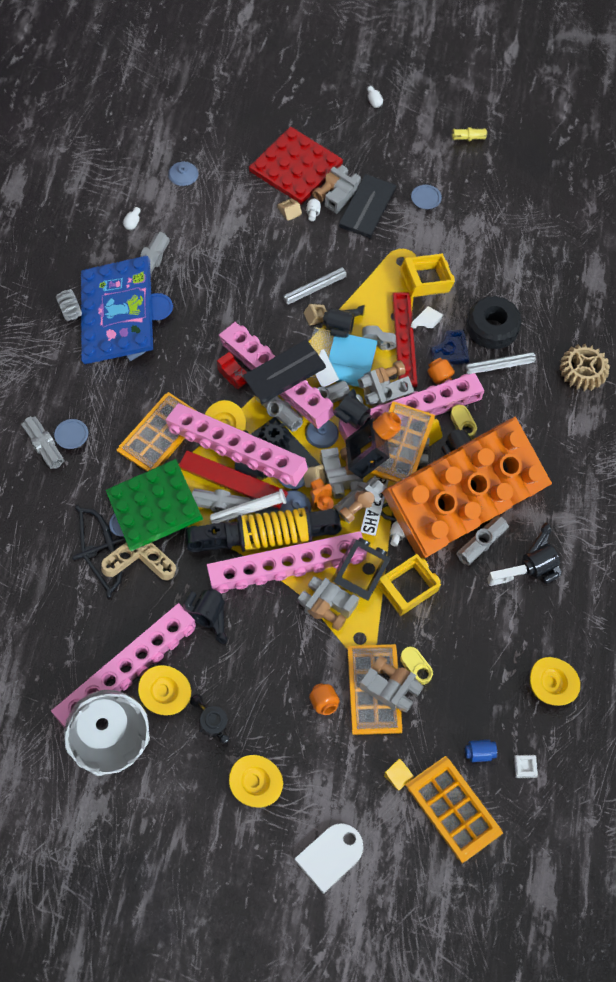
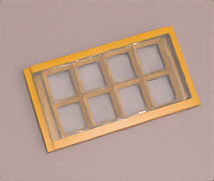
M168 392L119 445L117 452L146 472L163 465L185 440V437L179 434L174 435L169 431L166 418L178 403L193 410L195 409Z
M392 401L389 412L397 414L401 419V430L388 440L390 458L369 474L396 483L417 471L435 415Z
M396 644L348 646L352 735L402 733L401 710L396 708L394 711L390 706L385 705L360 689V682L369 669L373 667L380 655L387 659L388 665L398 669ZM383 671L378 673L387 681L390 677Z
M444 756L405 784L408 791L462 864L503 834L501 828L447 756Z

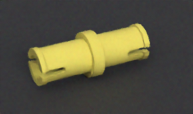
M468 127L467 129L452 130L453 140L467 139V141H471L472 139H486L484 135H487L486 128L472 129Z

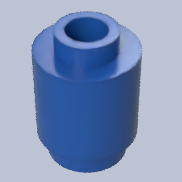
M490 740L469 741L468 745L465 746V755L471 762L492 761L493 758H497V746L495 741L490 742Z

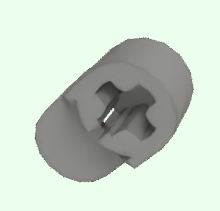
M372 325L365 326L362 329V337L377 340V346L381 350L396 348L395 334L383 332L378 326Z

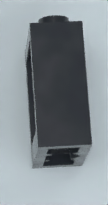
M374 418L370 419L345 439L348 470L361 479L390 458L388 440L380 438L373 429ZM372 441V446L361 454V449Z
M359 538V540L353 539L331 581L369 601L391 558L386 556L388 552L379 547L376 550L369 547L370 542ZM357 547L382 559L366 590L342 578Z

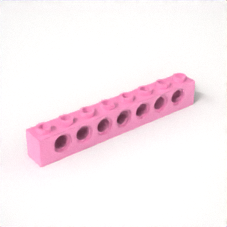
M236 322L219 334L222 345L250 370L276 357L268 346H263L255 335L251 336L243 325L240 326ZM307 380L280 394L285 401L317 429L334 416V405L331 400L322 397L319 390L315 387L312 388Z
M475 373L464 374L458 379L447 380L438 386L433 385L426 390L415 391L409 396L398 397L393 401L437 416L451 411L456 405L465 406L482 400L484 389ZM392 402L381 403L371 408V419H377L383 412H389ZM396 413L401 419V426L405 427L409 417ZM412 418L411 424L419 422V420ZM339 420L338 429L346 444L345 439L358 429L349 423L346 424Z
M178 403L166 418L168 429L172 434H179L190 442L194 441L205 449L210 448L221 456L225 455L237 463L246 464L250 469H257L268 477L279 479L286 485L290 484L296 487L308 470L305 458Z
M359 531L207 564L211 588L222 594L234 588L244 589L248 585H263L271 580L282 581L289 576L295 575V577H300L312 571L318 573L326 568H338L344 556L340 550L348 549L353 539H363L362 533ZM357 547L349 563L359 564L363 562V560H366L367 551ZM327 553L330 555V557L324 558L321 556V554ZM308 557L311 561L304 562L302 559ZM289 561L292 565L284 566L283 563ZM269 565L272 566L273 569L268 571L265 570L264 567ZM246 570L254 571L251 575H247L244 572ZM227 574L234 575L232 579L225 578Z
M178 603L52 709L51 712L65 728L66 720L73 707L85 696L100 690L124 691L128 689L137 676L141 677L150 665L158 663L164 657V653L169 649L173 650L176 648L184 636L188 637L193 633L196 627L195 620ZM172 626L178 627L176 632L168 631ZM157 639L163 641L162 644L158 646L153 645V642ZM142 652L147 653L144 659L137 658L138 654ZM125 666L132 667L129 672L124 673L121 671ZM110 679L116 680L112 686L105 685Z

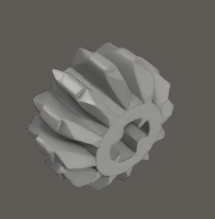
M71 289L64 290L56 295L65 320H74L81 316V309Z

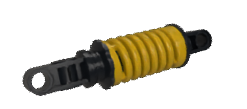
M305 506L304 508H298V510L293 509L292 513L290 510H285V512L278 511L277 514L274 511L270 512V514L265 512L262 516L256 513L254 517L252 514L248 516L238 515L236 522L230 523L225 521V523L190 526L186 529L185 533L187 549L191 552L227 547L230 549L237 545L240 546L242 552H245V550L260 549L261 543L263 548H267L268 542L271 547H275L276 541L278 546H282L283 540L285 545H290V539H292L293 544L312 542V537L335 535L342 530L337 510L327 509L309 512L308 507Z

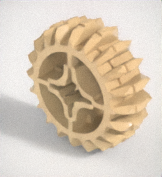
M584 344L582 348L577 345L575 348L571 347L569 351L564 353L560 361L561 376L565 377V382H570V387L575 385L577 390L581 387L584 391L587 388L592 391L594 387L598 388L606 381L610 365L608 364V359L604 358L605 353L600 354L599 349H593V345L588 348ZM571 362L575 364V369H573Z

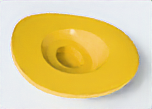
M218 401L211 405L205 415L241 431L246 428V418L242 409L231 401Z
M552 657L539 659L533 665L530 673V685L538 699L555 706L566 705L576 699L580 691V679L572 666L565 661Z
M155 666L148 669L142 675L138 685V694L141 702L148 710L159 715H173L182 711L189 703L191 687L187 678L180 671L169 666Z
M248 755L240 758L233 765L229 775V786L235 798L241 803L250 807H265L271 805L279 798L283 788V779L279 769L273 762L262 756Z

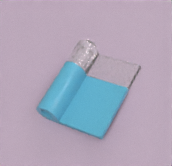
M314 327L310 344L318 355H320L321 350H325L339 378L336 381L337 383L344 380L348 385L360 387L358 379L371 371L378 341L349 335L347 338L335 337L330 335V330Z

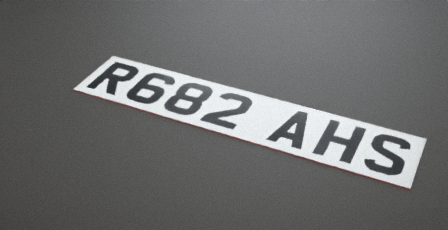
M374 476L375 479H378L387 488L389 480ZM382 493L379 494L381 500L378 503L373 502L371 507L366 508L361 533L376 536L384 502Z

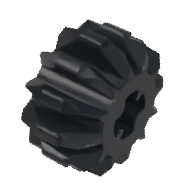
M277 421L272 425L267 422V427L262 426L261 432L258 433V438L280 448L286 449L290 441L288 428H285L283 423L278 425Z

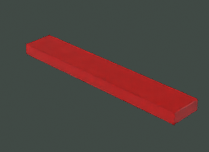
M393 292L397 361L401 360L406 370L404 375L398 376V380L409 376L412 387H417L414 334L411 327L412 309L410 293Z
M186 451L179 464L180 469L254 500L279 492V489H281L190 451ZM282 489L283 492H284L285 498H286L287 495H288V492H287L286 490ZM283 503L271 507L280 510Z

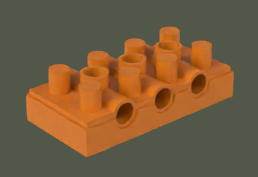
M515 416L392 484L382 494L415 554H418L420 558H426L447 546L451 541L473 531L482 523L512 508L513 505L548 487L552 482ZM503 462L507 465V472L503 469ZM471 480L476 483L475 491L471 487ZM439 498L444 501L445 506L443 510L438 505Z

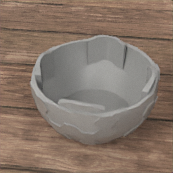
M115 690L96 691L79 700L67 718L64 729V743L68 755L70 754L79 767L98 776L121 772L132 765L144 751L150 739L149 722L143 707L133 697ZM105 718L107 719V724L102 728L96 727L97 720Z

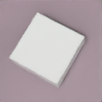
M536 755L514 756L515 778H537Z

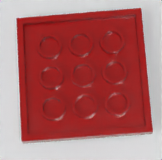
M290 127L249 166V171L302 205L312 195V192L326 181V175L330 172V169L333 166L338 168L343 164V159Z

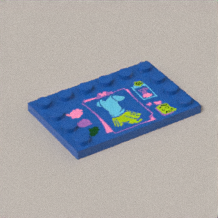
M148 256L81 270L82 362L84 364L153 350L151 274Z

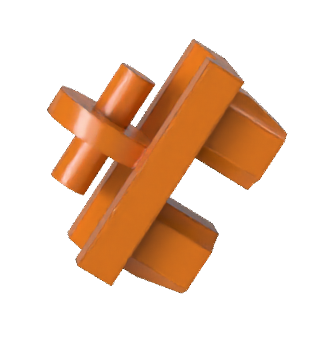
M321 478L311 482L312 509L316 510L318 508L319 511L333 509L334 502L331 498L332 487L330 483L324 485Z

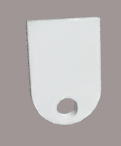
M336 824L329 827L295 858V861L324 894L359 861L363 852V841L358 831L346 824ZM344 835H354L355 843L353 845L345 844L343 841Z

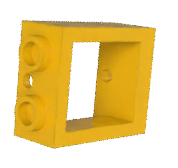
M443 254L404 258L400 268L411 297L448 293L455 282L454 276L450 272L449 264ZM436 269L440 281L421 283L417 271Z
M418 554L382 576L377 584L400 616L438 592L441 586L439 577L429 570L426 560L420 558ZM414 567L430 588L407 603L392 584V581Z

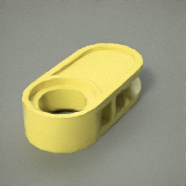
M464 405L454 406L450 418L456 430H463L464 427L468 426L473 430L468 435L471 439L474 438L477 426L469 410Z
M405 648L400 657L402 665L410 673H414L416 680L422 685L428 684L433 675L432 668L416 648ZM418 670H426L428 677L426 679L419 678L417 675Z

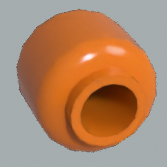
M438 358L428 365L427 373L434 384L439 385L447 380H452L451 377L455 371L447 359Z
M383 412L373 422V429L383 440H390L401 430V419L393 412Z
M317 684L309 695L315 711L319 714L330 715L338 708L340 699L332 685Z

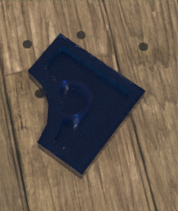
M464 330L446 331L444 341L438 346L431 347L432 362L441 358L447 359L451 365L468 364L469 355Z

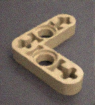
M126 542L104 558L101 564V572L107 577L117 575L138 558L163 580L172 579L176 571L174 562L152 542L136 549L135 552L134 550L130 551ZM126 552L131 557L123 559L120 557V554ZM155 554L158 556V559L152 561L148 558V555ZM114 564V569L111 567L107 568V565L112 566Z

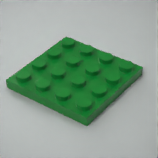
M176 459L106 489L130 551L203 520Z

